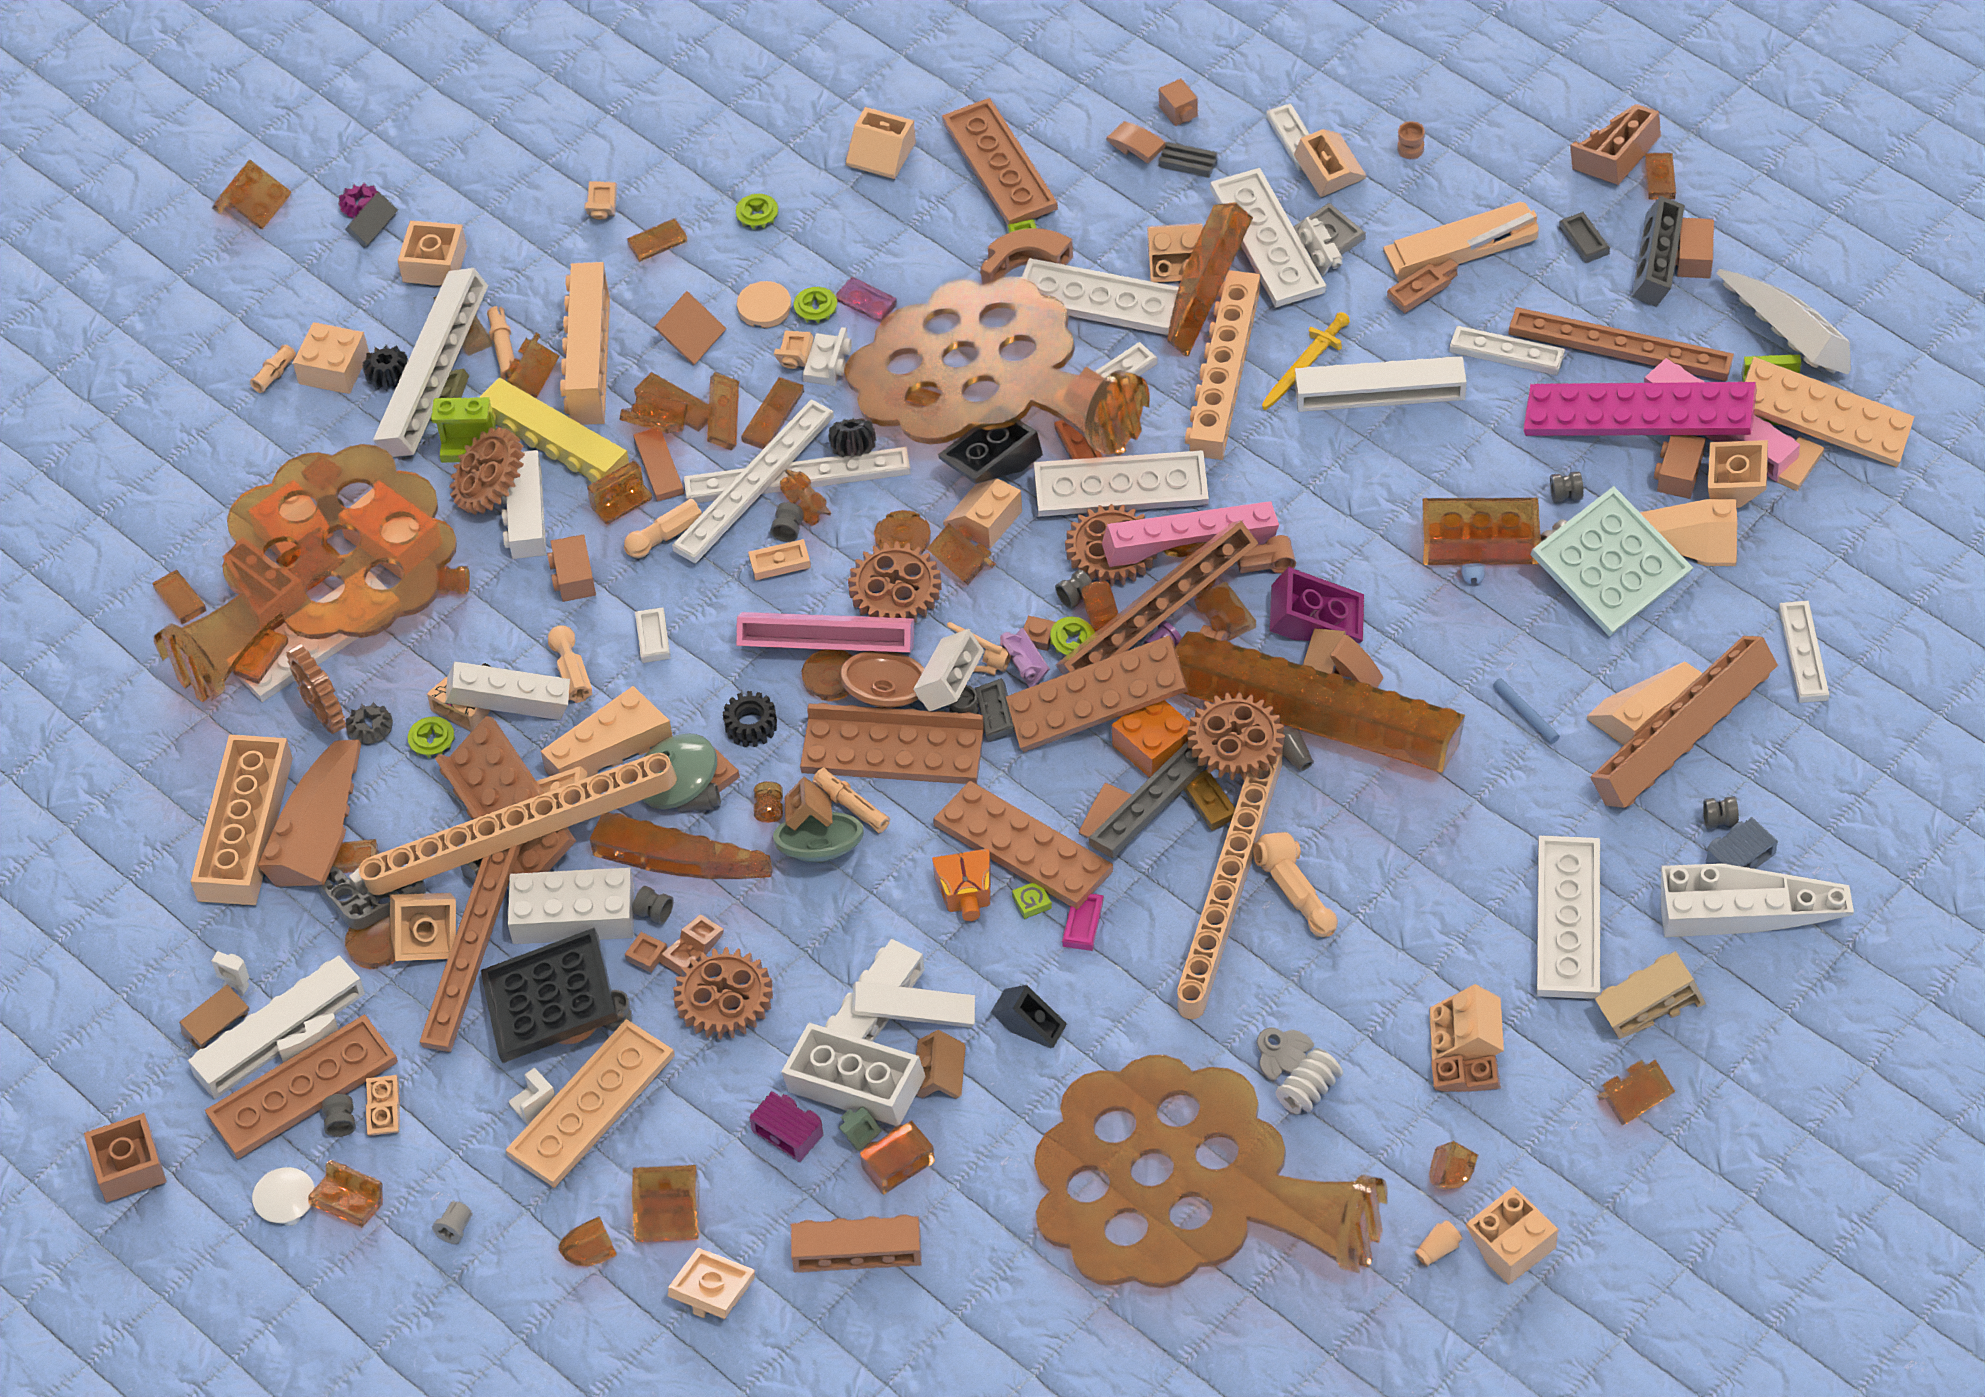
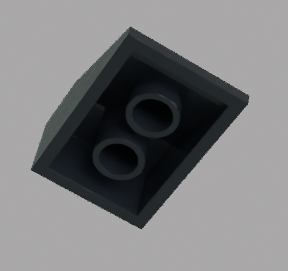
M1001 407L938 454L941 461L975 484L1021 472L1043 456L1037 431Z

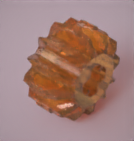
M1106 581L1089 583L1090 585L1084 586L1081 591L1090 625L1095 631H1098L1118 615L1111 587Z

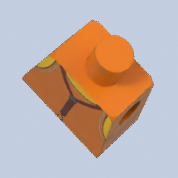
M989 849L932 857L934 878L947 910L950 912L961 911L962 918L965 921L977 920L980 917L979 908L990 905L991 865Z

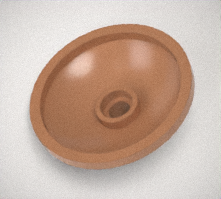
M867 651L852 656L843 664L841 683L854 698L863 703L886 708L901 707L918 700L913 689L925 668L916 660L900 653Z

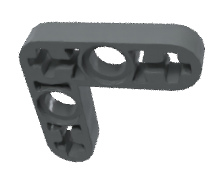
M332 866L325 884L317 885L320 893L350 928L356 930L367 928L390 915V902L379 904V900L387 897L390 898V895H396L397 892L399 894L426 893L423 879L382 895H374L370 892L362 895L338 867ZM331 882H336V886L333 887ZM352 895V897L346 901L337 900L340 896Z

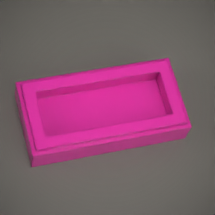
M1090 894L1078 910L1070 906L1062 940L1063 947L1093 951L1104 895Z

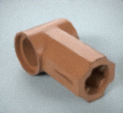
M1277 535L1268 539L1266 544L1256 545L1241 557L1237 564L1240 573L1272 569L1275 573H1283L1287 567L1294 569L1296 560L1290 538L1285 535Z

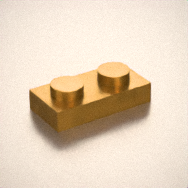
M1207 769L1202 771L1183 789L1211 831L1232 821L1235 807L1212 774L1207 772Z

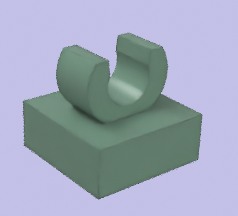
M863 1107L855 1113L849 1109L840 1117L844 1123L839 1129L858 1152L882 1131L870 1113Z

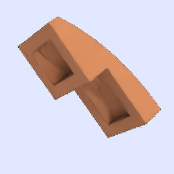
M700 914L681 929L680 939L661 953L660 963L683 977L681 968L687 967L691 969V958L698 962L701 961L700 953L703 952L707 955L722 936L724 929Z

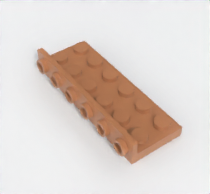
M827 703L808 704V723L800 764L801 773L816 774L818 770L825 768L832 775L958 784H967L969 781L977 784L984 738L983 715L970 712L950 713L940 710L929 712L915 709L903 710L888 709L886 707L829 705Z
M485 716L449 757L441 754L435 757V760L441 767L439 769L440 773L450 781L454 787V794L464 802L467 807L466 812L472 819L544 794L506 735L492 717ZM566 827L522 843L512 874L548 872L576 842L569 829Z

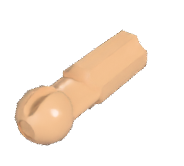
M689 499L657 518L652 525L642 531L630 532L624 541L626 553L633 558L645 557L652 547L662 541L667 542L687 530L702 514V511L693 499Z
M558 625L549 632L548 645L552 651L560 654V658L557 660L560 677L570 679L569 700L575 703L586 701L592 695V687L581 655L575 654L572 651L575 645V634L571 628L565 625Z
M1284 859L1275 865L1270 872L1272 878L1296 910H1300L1307 919L1310 931L1317 937L1325 938L1331 936L1336 931L1338 925L1336 914L1323 905L1317 897L1316 890L1293 860Z

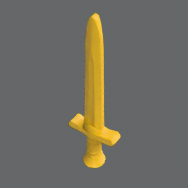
M1338 312L1335 315L1334 321L1325 331L1309 327V336L1315 340L1268 393L1262 403L1263 410H1267L1274 405L1295 383V368L1310 367L1328 346H1332L1336 350L1342 349L1341 340L1334 336L1341 328L1349 325L1350 318L1346 313Z

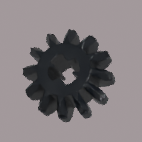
M387 344L383 349L375 347L374 353H366V360L363 361L362 367L368 384H373L376 390L383 387L388 391L389 387H397L408 362L407 355L404 351H400L397 346L390 349Z
M853 417L848 420L843 419L842 422H835L829 428L830 447L833 454L840 457H861L862 454H868L876 447V432L872 422L864 418L855 419Z

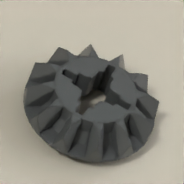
M374 702L371 706L361 704L358 710L351 709V716L346 718L348 735L353 740H359L362 744H372L381 741L390 733L393 726L391 713L387 711L385 706L379 707ZM367 717L373 722L372 729L365 723Z

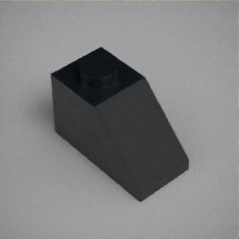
M1028 985L1004 989L990 1012L1011 1033L1048 1048H1054L1067 1025Z

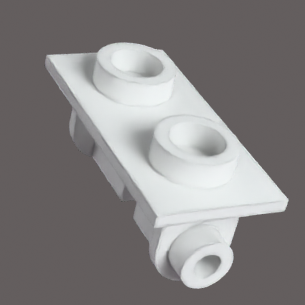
M1306 217L1297 233L1301 242L1308 250L1314 265L1318 268L1321 275L1325 276L1330 266L1336 269L1343 264V257L1334 242L1325 245L1324 242L1330 241L1331 237L1323 222L1317 218L1310 221L1309 217Z

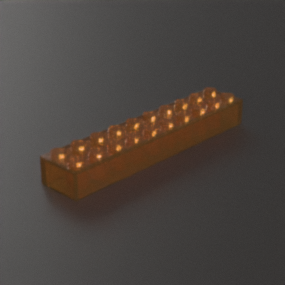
M1187 631L1175 647L1188 689L1187 692L1182 694L1214 703V696H1218L1221 701L1225 700L1226 693H1229L1232 699H1236L1238 692H1240L1243 700H1247L1250 695H1253L1254 703L1263 699L1264 709L1270 706L1273 707V715H1280V724L1292 726L1296 729L1440 773L1444 772L1460 745L1465 714L1458 713L1451 708L1438 707L1428 704L1421 699L1402 696L1395 691H1386L1372 687L1365 682L1352 681L1343 678L1339 674H1329L1316 670L1309 665L1296 664L1283 657H1273L1260 653L1256 649H1247L1233 645L1229 641L1210 638L1200 632Z

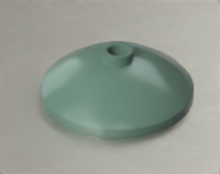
M685 733L668 737L653 746L644 757L655 753L667 755L676 773L677 781L671 789L645 798L642 801L653 808L670 809L684 805L702 793L711 782L717 768V754L712 744L703 736Z
M832 812L833 823L827 827L810 814L796 830L789 827L786 821L779 825L773 834L774 845L779 851L789 857L806 862L823 863L836 859L855 848L863 838V825L857 818L851 815Z

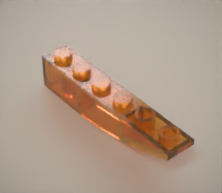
M1236 202L1214 204L1183 273L1171 315L1167 342L1184 356H1189L1253 220V217Z
M607 812L602 814L590 837L593 856L657 873L704 879L771 877L773 873L771 858L762 851H751L740 848L732 843L717 842L703 835H691L677 828L661 827L647 820H635L621 813L613 814Z

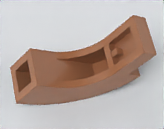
M1038 228L1017 230L1001 236L988 246V259L984 261L980 269L982 287L992 291L1009 271L1016 267L1027 265L1029 258L1067 265L1073 258L1072 239L1052 230Z

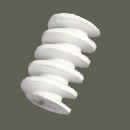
M1315 1048L1307 1054L1306 1059L1299 1063L1298 1068L1292 1071L1291 1076L1284 1080L1283 1085L1277 1088L1276 1096L1280 1103L1293 1114H1301V1109L1310 1112L1313 1109L1312 1102L1318 1103L1321 1097L1319 1094H1326L1328 1092L1327 1085L1333 1086L1336 1082L1335 1077H1341L1343 1070L1329 1053L1320 1048Z

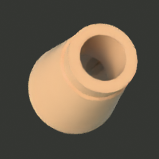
M1445 1220L1443 1223L1435 1225L1414 1253L1420 1262L1428 1267L1431 1263L1459 1248L1458 1243L1463 1238L1459 1231L1449 1221Z

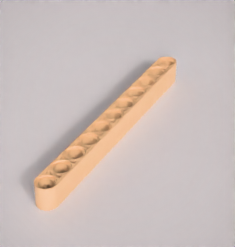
M1282 754L1277 755L1276 764L1269 763L1267 772L1258 768L1257 777L1251 772H1247L1246 780H1244L1178 985V1012L1186 1019L1199 1018L1205 1011L1254 857L1253 848L1260 838L1282 768ZM1194 998L1196 1000L1188 1001L1186 999Z
M663 753L651 754L369 857L360 864L359 875L370 893L382 895L665 792L675 785L677 776L667 755Z

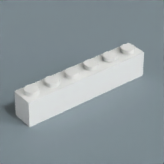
M1463 356L1295 368V392L1298 412L1466 399L1467 381Z
M339 955L331 961L323 963L317 971L307 978L299 980L294 987L281 996L273 998L268 1005L258 1012L247 1016L238 1026L224 1032L215 1042L206 1048L198 1050L188 1060L194 1077L215 1100L278 1056L280 1052L277 1040L284 1039L291 1034L306 1032L304 1021L311 1020L318 1015L334 1013L335 1016L365 995L360 977Z

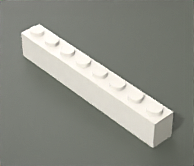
M475 268L448 271L373 438V441L388 458L415 454L432 415L433 399L440 397L488 288V284Z

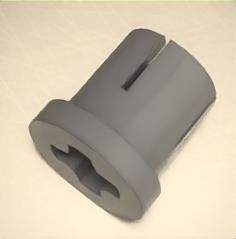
M452 1201L443 1216L434 1222L432 1226L433 1232L447 1243L458 1244L463 1238L464 1228L472 1217L470 1208L461 1202Z

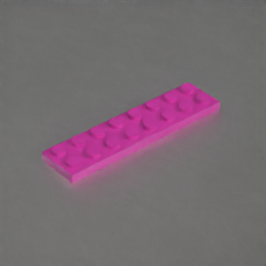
M1756 382L1530 384L1524 433L1525 436L1751 435L1757 392Z

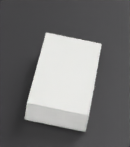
M664 607L636 611L642 663L671 659Z

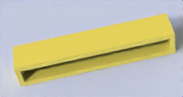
M498 378L480 396L490 397L496 425L514 433L515 436L522 439L529 447H536L550 459L558 460L565 464L571 471L579 472L586 476L595 485H601L609 490L630 469L627 450L501 378Z

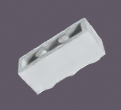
M970 629L940 640L913 689L918 699L923 702L929 712L958 701L984 653V649Z

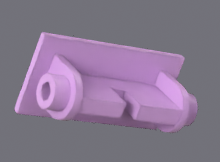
M1021 628L1016 635L1010 632L1003 633L1000 636V645L1006 648L1008 653L1012 655L1011 660L1020 672V676L1025 680L1029 688L1037 685L1050 668L1024 628Z

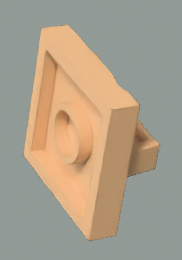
M697 1248L669 1285L668 1297L693 1306V1314L705 1318L708 1312L726 1319L732 1308L753 1282L755 1270Z

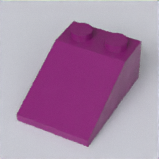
M1287 567L1271 585L1270 632L1293 640L1310 641L1314 629L1345 631L1346 635L1350 636L1356 643L1363 641L1364 594Z

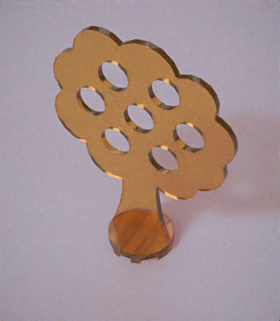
M1019 277L999 278L985 285L973 280L960 279L951 281L937 288L932 293L928 304H914L895 310L885 317L876 328L875 342L861 347L850 356L845 364L844 372L849 387L859 393L857 401L861 414L866 420L879 426L900 425L907 437L915 442L924 444L947 443L960 438L973 427L985 430L1006 428L1024 418L1031 407L1034 406L1065 421L1087 439L1089 446L1093 450L1103 454L1114 453L1122 455L1126 452L1125 445L1130 438L1137 440L1141 434L1140 418L1143 406L1149 408L1150 404L1149 388L1146 381L1142 377L1128 371H1114L1105 379L1090 378L1060 371L1059 369L1064 367L1073 357L1075 350L1072 333L1067 329L1068 311L1062 301L1054 296L1040 294L1034 283ZM997 308H1008L1016 313L1014 319L1002 327L990 328L980 323V320L986 313ZM952 314L960 318L958 325L946 333L934 334L925 330L927 322L938 315ZM1016 341H1029L1036 345L1034 352L1022 360L1009 361L1000 356L1003 348ZM960 347H971L979 351L976 360L963 367H951L943 362L948 353ZM903 354H916L923 359L918 368L906 374H895L887 370L889 363L894 358ZM991 381L999 385L997 393L987 400L974 402L968 401L963 397L965 390L974 383ZM934 387L942 391L939 400L930 406L916 408L906 403L908 396L920 388Z
M359 444L349 446L334 455L320 452L306 453L288 460L277 470L271 484L256 486L241 494L231 505L227 516L228 531L235 545L225 556L222 565L225 582L231 590L239 595L214 612L186 626L179 627L169 623L153 637L155 647L161 659L164 661L167 657L170 658L177 680L185 689L192 685L198 700L204 702L210 698L212 702L225 691V681L244 654L282 617L288 629L297 636L307 639H325L338 633L350 637L364 638L377 635L388 629L399 617L414 615L426 609L436 599L441 586L438 570L452 560L457 549V540L453 529L446 522L435 519L438 512V500L435 489L427 479L417 473L397 471L395 461L388 451L376 445ZM366 483L375 490L373 499L363 507L346 508L337 501L340 491L350 484ZM293 496H309L317 502L314 513L304 520L290 521L283 518L279 513L281 505ZM397 517H410L419 524L418 531L413 538L400 543L384 539L381 531L388 521ZM350 529L359 534L361 537L359 545L348 554L333 555L326 552L322 546L324 539L336 530ZM292 542L300 547L301 553L299 558L288 567L275 568L263 561L266 550L276 543ZM379 564H395L404 571L401 581L389 589H374L365 582L367 573ZM320 577H337L345 584L343 593L330 602H315L307 596L309 585Z
M1147 1055L1131 1061L1119 1072L1099 1070L1084 1074L1072 1082L1063 1094L1060 1107L1063 1121L1047 1131L1036 1147L1034 1161L1040 1183L1049 1191L1041 1199L1036 1210L1038 1230L1043 1238L1052 1245L1071 1249L1075 1267L1084 1278L1099 1285L1115 1286L1133 1280L1147 1287L1155 1288L1178 1285L1192 1276L1200 1267L1217 1266L1232 1259L1242 1249L1248 1236L1247 1221L1268 1226L1299 1239L1336 1261L1340 1269L1360 1274L1359 1267H1369L1373 1260L1370 1247L1371 1241L1379 1243L1383 1231L1379 1203L1387 1204L1388 1192L1384 1179L1362 1174L1356 1181L1332 1182L1295 1179L1279 1175L1284 1167L1286 1149L1282 1136L1272 1124L1258 1119L1259 1102L1254 1086L1244 1075L1229 1068L1207 1067L1191 1071L1180 1059L1167 1055ZM1177 1095L1189 1096L1200 1106L1198 1115L1189 1124L1174 1127L1164 1124L1158 1118V1109L1165 1100ZM1124 1111L1131 1114L1136 1120V1127L1131 1136L1116 1143L1099 1139L1094 1132L1098 1120L1106 1113ZM1223 1137L1232 1140L1238 1146V1156L1233 1163L1225 1168L1208 1169L1202 1166L1196 1159L1197 1150L1208 1139ZM1152 1153L1162 1154L1173 1162L1172 1174L1161 1184L1154 1186L1142 1185L1131 1176L1133 1165L1145 1155ZM1097 1170L1109 1178V1188L1104 1196L1098 1200L1079 1202L1073 1199L1067 1192L1071 1179L1082 1171ZM1200 1197L1207 1200L1212 1206V1216L1200 1228L1192 1230L1182 1229L1175 1226L1170 1220V1213L1174 1205L1184 1198ZM1123 1213H1136L1148 1222L1147 1232L1140 1241L1123 1246L1111 1242L1106 1237V1227L1111 1219Z

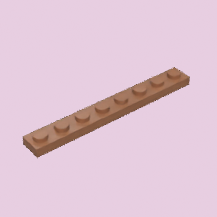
M1519 307L1515 308L1509 326V335L1658 366L1667 358L1674 364L1680 365L1690 374L1722 381L1728 380L1734 358V353Z
M522 844L482 859L419 1041L423 1048L447 1052L452 1051L510 881V874L513 872Z

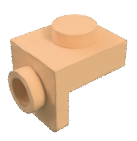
M589 181L588 202L585 203L584 207L588 215H591L594 219H607V216H615L616 182Z
M785 331L781 349H775L774 356L785 368L796 369L797 366L805 367L814 336L811 332Z

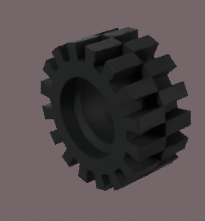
M747 691V696L744 697L742 692L738 693L737 700L731 697L729 699L730 705L726 703L724 706L725 711H723L724 726L730 740L733 739L736 745H739L742 741L743 747H748L749 743H753V747H757L760 740L765 744L767 743V736L772 739L774 731L777 730V717L773 701L770 702V698L767 695L763 698L760 692L753 696L752 691ZM756 714L761 716V719L753 724L739 722L745 715Z

